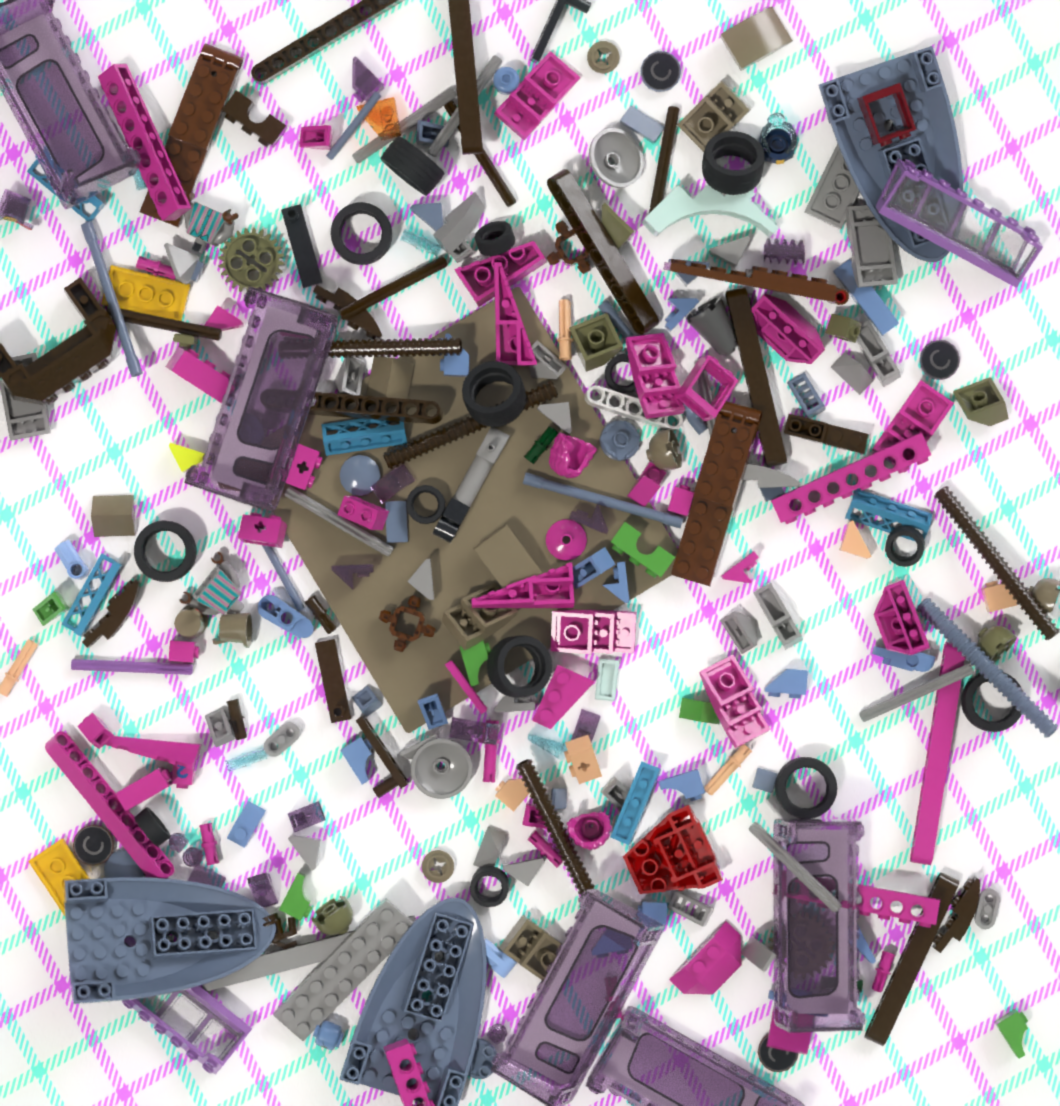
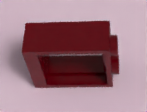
M900 83L857 98L873 145L880 143L882 147L893 143L892 138L899 136L901 140L910 137V132L916 130ZM893 94L904 129L880 137L868 103Z

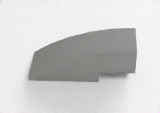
M474 192L444 218L447 223L432 234L440 247L449 255L468 237L483 214L485 205L477 193Z
M867 320L862 323L860 334L856 341L878 380L885 387L901 377L900 370L870 321Z
M747 464L743 481L758 480V488L801 486L800 481L783 472L758 465Z
M772 583L753 592L784 649L786 650L803 640L802 635Z
M752 935L741 950V954L764 973L777 956L774 951Z

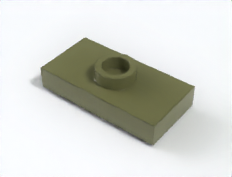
M175 333L173 337V342H179V346L191 348V344H198L199 337Z

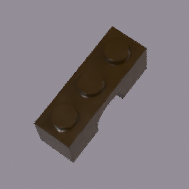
M236 90L222 109L226 114L224 118L232 124L237 122L242 125V131L249 136L252 133L259 138L257 141L266 148L269 145L274 148L288 129L287 126L271 114L263 122L255 123L251 121L249 114L255 104Z

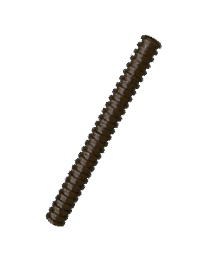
M444 337L443 340L441 338H437V340L435 338L430 340L428 338L424 340L422 338H418V340L412 338V340L400 338L398 341L396 338L393 341L391 339L386 341L384 339H380V341L378 339H374V341L372 339H368V341L365 339L361 341L359 339L355 341L350 339L348 342L347 340L342 342L341 340H336V342L334 340H330V342L324 340L318 358L320 359L323 356L324 358L329 356L331 358H335V356L337 358H341V356L343 358H347V356L350 358L354 356L356 358L360 356L371 358L373 355L374 357L379 355L381 357H385V355L387 357H391V355L394 357L398 355L400 357L404 355L406 357L410 355L422 357L423 354L425 356H429V354L431 356H435V354L438 356L442 354L444 356L448 354L450 356H454V354L460 356L462 353V341L459 337L456 339ZM300 340L299 343L297 341L292 343L291 341L286 343L281 341L278 347L279 356L281 359H285V357L287 359H291V357L293 359L298 357L300 359L304 357L309 359L314 348L313 340L311 342L309 340L305 342Z
M548 381L549 384L547 385L544 383L542 387L537 386L535 390L532 388L530 392L526 391V404L523 409L528 411L529 407L534 408L536 404L539 406L541 402L546 403L548 399L551 401L552 397L558 398L553 382ZM467 416L466 420L461 419L459 423L456 421L454 425L449 424L447 428L445 426L442 427L443 430L437 429L436 433L431 432L429 436L426 434L424 438L419 437L417 441L414 439L412 443L407 442L406 446L403 444L401 448L396 447L394 451L391 449L389 453L384 452L383 456L388 468L393 469L395 465L398 467L400 463L405 464L404 461L410 462L411 458L416 459L418 455L421 457L423 453L428 454L430 450L433 452L435 448L440 449L441 445L444 447L448 442L449 444L453 440L456 442L458 438L463 439V436H469V433L474 434L476 430L481 431V428L484 427L486 429L487 426Z
M944 486L934 494V498L938 499L939 504H942V509H946V514H950L949 518L954 519L953 523L958 524L957 528L962 530L961 533L966 535L965 538L970 540L969 543L974 545L973 548L978 550L977 553L982 555L981 559L986 560L985 564H989V569H993V574H996L997 579L1001 580V584L1005 585V589L1009 590V595H1013V600H1017L1016 604L1021 605L1020 609L1025 610L1024 614L1028 615V619L1033 621L1032 624L1037 626V631H1041V636H1045L1044 640L1049 641L1059 633L1060 628L1055 627L1056 623H1052V618H1048V613H1045L1044 608L1039 606L1040 603L1035 601L1036 598L1032 597V592H1028V587L1023 586L1025 583L1020 582V577H1016L1017 573L1013 572V568L1008 566L1009 563L1004 561L1005 558L1000 556V551H996V546H992L993 542L988 541L989 537L984 536L985 532H981L980 526L977 527V522L973 521V517L968 515L969 512L964 510L965 507L961 506V501H957V496H953V491H949L950 487Z
M526 759L518 763L515 768L519 770L518 774L522 776L521 780L525 782L524 786L528 788L527 792L530 793V798H533L532 802L536 804L535 808L539 810L538 814L542 816L541 820L545 822L544 826L547 827V832H550L549 836L553 838L552 842L556 844L555 848L559 850L558 854L561 855L564 866H567L566 870L570 872L569 876L573 878L572 882L576 884L575 888L578 889V894L581 895V900H584L583 904L587 906L586 910L588 911L594 899L602 903L603 901L599 900L601 897L597 895L598 891L594 889L595 885L591 883L592 879L588 878L589 873L585 872L586 867H583L584 863L580 861L581 857L577 855L578 851L574 850L575 845L571 844L572 839L568 838L570 835L566 833L567 829L563 827L564 823L560 822L561 817L557 816L558 811L554 810L555 805L551 804L553 801L549 799L550 795L546 793L547 789L543 788L544 783L540 781L541 777L538 776V771H535L536 767L532 765V759Z

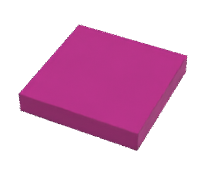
M773 1006L766 1047L807 1055L814 1015L783 1013L782 1008Z

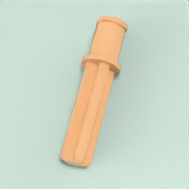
M561 299L558 302L559 338L557 342H559V360L567 361L572 359L571 342H573V338H571L569 327H571V302L568 299Z
M30 639L26 641L8 673H4L6 676L0 684V694L6 697L9 696L10 691L16 681L19 682V676L38 647L37 643Z
M745 744L740 746L732 756L729 755L730 759L704 786V790L709 795H714L738 767H742L741 763L753 751Z

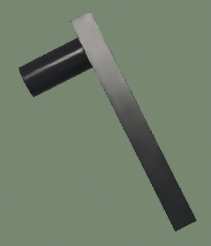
M556 0L529 60L536 64L540 61L565 4L587 14L592 3L587 0Z
M301 204L281 209L303 289L315 286L316 284H323Z

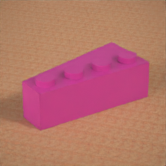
M531 241L509 249V251L500 255L491 256L481 261L478 260L470 265L454 270L477 306L480 307L495 297L494 262L502 263L506 278L511 287L547 263L537 244Z

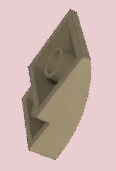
M772 6L720 34L721 40L740 71L793 42Z
M721 81L677 126L704 152L706 144L712 137L722 132L731 131L752 109L724 81Z
M507 524L473 548L502 588L531 576L543 574Z
M496 583L462 598L461 604L443 612V624L464 650L485 640L518 614L516 608H472V598H478L488 594V592L500 590Z
M525 915L521 916L499 946L503 953L548 985L568 949L566 945Z

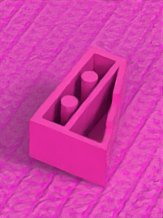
M178 346L165 367L223 404L236 384L231 380L233 376L224 370L219 373L214 369L216 365L207 359L202 362L197 358L199 354L188 348L186 351Z
M557 664L532 721L552 729L595 681Z

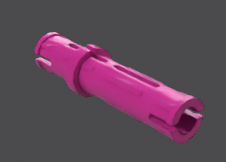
M486 720V738H483L485 754L482 782L495 783L497 744L500 742V739H498L499 721Z

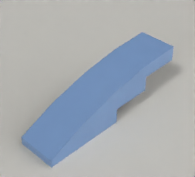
M850 259L833 270L854 302L859 305L882 336L899 324L873 287H857Z

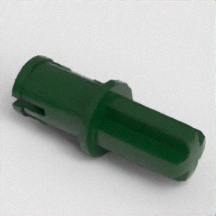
M549 426L538 440H534V445L524 457L532 464H535L541 454L548 450L547 447L557 436L558 432Z

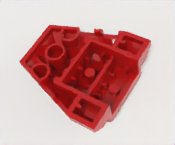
M689 804L670 812L623 856L639 894L659 893L669 890L681 891L692 888L704 889L723 880L721 870L717 864V857L700 820L696 818Z

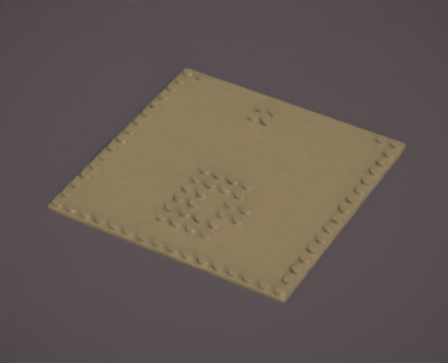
M515 287L511 292L530 345L532 346L538 340L559 359L558 349L520 287ZM495 300L432 337L435 340L437 338H444L445 333L450 334L454 339L459 337L462 341V348L470 356L469 372L482 363L496 361ZM423 354L422 357L418 355L416 357L412 355L406 357L404 355L397 358L414 363L408 399L434 401L443 412L442 420L437 424L404 422L407 442L412 443L414 439L417 441L419 437L424 438L426 434L429 436L431 432L436 433L437 429L443 430L442 427L444 426L447 428L449 424L454 425L456 421L459 423L461 419L466 420L467 416L469 418L472 417L465 406L462 396V385L465 377L444 376V371H440V359H444L443 354L441 356L437 354L435 356H431V354L425 356ZM511 365L520 375L525 391L530 392L532 388L535 390L537 386L542 387L544 383L546 385L549 384L548 381L553 382L558 398L552 397L551 401L548 399L546 403L541 402L540 405L569 402L572 429L569 435L588 442L597 448L593 458L589 461V465L583 469L581 474L575 478H566L558 475L551 469L549 457L554 439L547 447L548 450L541 454L535 464H532L524 457L534 445V440H538L549 426L558 433L568 435L538 411L537 404L534 405V408L529 407L528 411L523 410L513 422L495 427L510 437L497 461L492 466L451 543L432 534L440 518L434 523L420 524L411 518L408 511V542L387 543L386 522L383 530H371L350 521L392 546L394 549L390 556H385L285 496L288 487H292L338 514L344 496H356L385 509V502H407V497L413 489L422 485H429L441 492L445 500L446 509L491 427L488 426L486 429L483 427L481 431L476 430L474 434L469 433V436H463V439L458 438L456 442L453 440L451 444L448 442L444 447L441 445L440 449L435 448L433 452L430 450L428 454L423 453L421 457L418 455L416 459L411 458L410 462L404 461L405 464L400 463L398 467L395 465L393 469H390L386 464L383 453H389L391 449L394 451L396 447L401 448V445L326 456L321 424L360 418L308 414L298 418L272 499L266 497L265 499L275 516L281 517V520L287 524V536L406 733H411L426 723L417 700L438 693L445 712L469 698L445 666L450 660L453 661L470 684L459 648L461 645L443 624V612L461 604L462 598L493 583H496L502 589L473 548L507 524L542 573H546L553 568L565 566L569 562H572L574 567L605 547L615 564L625 562L629 601L671 576L678 548L663 523L523 484L525 473L527 472L551 481L640 505L627 496L637 480L625 460L616 461L604 454L599 440L604 426L593 407L585 402V394L569 367L557 379L532 378L529 365ZM370 375L362 379L361 396L367 395ZM506 382L487 384L479 391L475 402L484 407H494L495 404L500 405L502 401L505 402L510 397L513 386ZM329 402L327 408H333L336 402ZM350 403L347 406V410H353L356 407V403ZM369 405L367 411H374L376 409V405ZM390 406L387 413L395 412L397 406ZM411 407L407 414L413 415L417 408ZM437 409L429 410L428 416H434L437 413ZM391 421V422H389L388 424H389V425H398V424H400V422H399V421ZM288 424L264 438L261 446L276 448L281 445ZM370 424L368 427L376 428L378 424ZM356 426L350 427L348 431H356L358 428ZM329 430L327 435L336 434L338 431ZM297 443L321 452L320 457L323 458L319 469L315 468L312 475L315 477L312 488L308 487L307 491L282 482ZM357 455L368 456L376 462L380 470V481L377 488L371 493L362 496L353 495L346 491L340 481L342 465L350 457ZM304 462L303 465L299 464L298 468L301 470V474H303L304 471L309 470V468L306 466V462ZM269 465V482L272 481L275 473V467ZM421 493L414 500V509L420 516H431L438 508L437 499L430 493ZM648 502L645 506L647 508L654 509L650 502ZM560 520L575 521L582 526L586 533V547L582 554L573 560L565 561L555 558L546 546V534L549 528ZM624 522L642 533L636 542V547L640 553L649 555L659 545L675 557L661 578L659 576L653 578L645 572L647 568L642 564L636 566L628 560L630 558L629 555L624 552L621 555L612 549L613 544L610 542ZM564 536L562 538L563 543L568 544L570 538ZM426 559H431L434 600H429L407 582ZM613 567L577 589L573 585L574 608H516L518 614L501 629L483 640L484 644L489 643L491 650L498 642L507 637L525 635L538 639L547 649H550L553 610H615L625 604L602 586L618 583V579L614 580ZM413 595L421 599L420 607H417L416 611L423 613L425 617L424 625H431L436 630L433 637H426L421 633L419 639L413 642L406 640L405 650L399 652L394 650V643L398 637L391 634L389 630L391 623L382 622L379 619V615L383 610L390 611L394 615L395 609L401 606L408 608L409 604L407 603ZM401 611L395 631L414 636L420 617ZM516 646L508 651L504 662L506 675L533 659L527 649ZM487 660L483 662L479 669V684L472 686L476 693L491 684L486 670Z

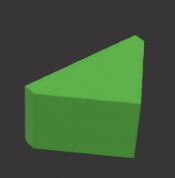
M53 592L32 610L42 626H45L70 608L59 592Z
M682 698L679 718L719 725L720 721L711 702Z

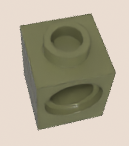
M831 314L825 333L837 339L856 343L862 323L849 317Z

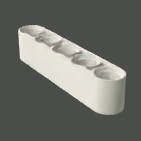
M592 386L585 393V402L592 407L663 430L670 429L675 431L683 423L681 414L672 415L677 419L676 426L669 425V416L658 417L656 420L646 419L638 398L601 386ZM591 391L599 393L600 399L598 401L590 398ZM612 397L617 398L619 406H611L609 399ZM629 404H636L639 409L638 413H631L629 411Z

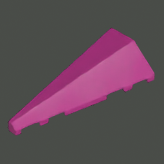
M494 262L496 361L509 365H537L502 263Z
M572 562L556 569H550L548 572L538 576L534 575L512 583L500 590L488 592L484 596L472 598V608H574Z
M113 736L105 744L116 749H123L130 753L168 762L169 764L184 766L191 770L194 769L202 744L121 736Z

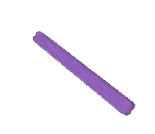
M71 660L72 670L193 674L192 664Z

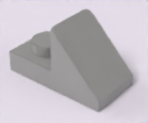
M505 695L495 706L494 713L535 710V702H531L530 698H519L518 703H514V697Z
M223 707L204 715L216 748L235 739L232 725Z

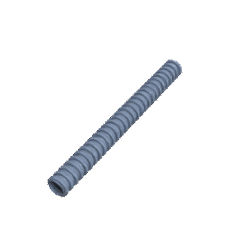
M931 598L924 599L918 605L917 611L921 612V615L926 617L927 621H931L930 624L932 626L935 625L934 628L936 630L939 629V633L944 634L943 637L945 639L948 638V642L953 643L952 646L954 648L957 647V651L962 652L961 655L963 657L966 656V660L971 661L970 664L972 666L975 665V669L980 670L979 673L981 675L984 674V678L989 679V683H993V687L998 688V692H1002V696L1007 697V701H1011V705L1016 706V710H1020V714L1025 715V719L1030 720V724H1034V728L1039 729V733H1043L1044 738H1049L1056 732L1058 724H1054V720L1049 719V715H1045V711L1040 710V706H1036L1035 701H1031V697L1026 696V692L1021 691V687H1017V684L1013 683L1011 678L1008 679V675L1006 673L1003 674V670H999V666L997 664L994 665V661L989 660L990 657L988 655L985 656V652L980 651L981 648L976 647V643L971 642L972 639L967 638V634H963V630L958 629V625H954V621L949 620V616H945V612L940 611V607H936V603L931 602Z

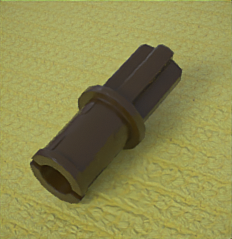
M316 595L304 602L315 616L314 620L319 621L327 634H331L336 630V625L327 614L328 610L324 609Z
M239 699L226 701L230 715L229 722L232 723L235 739L247 738L243 721L245 716H242Z

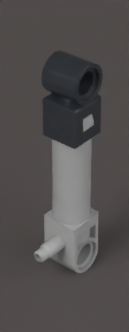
M495 427L489 429L472 464L432 534L448 543L452 542L477 493L510 437L508 434Z

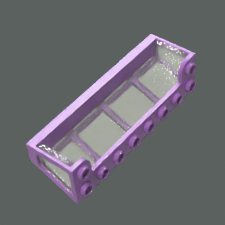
M898 158L875 206L878 213L1017 288L1043 248L1039 241L1040 238L1036 235V231L1029 226L1024 228L1018 225L1019 222L1010 216L1008 219L1002 216V212L994 207L991 209L984 206L985 203L976 197L974 199L967 197L968 194L962 189L957 188L955 190L951 188V184L940 178L938 181L933 178L934 175L925 169L920 171L915 168L916 165L907 159L902 161Z
M132 937L124 939V943L128 947H133L136 944L135 939ZM200 986L164 995L122 1000V1004L128 1009L133 1008L138 1012L139 1018L153 1024L154 1029L159 1034L168 1036L170 1042L175 1047L183 1048L190 1059L199 1061L202 1064V1068L210 1074L214 1073L216 1075L252 1030L249 1025Z

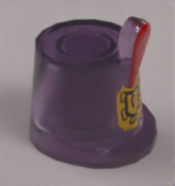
M6 188L0 201V221L16 222L28 230H33L34 225L26 222L32 199Z

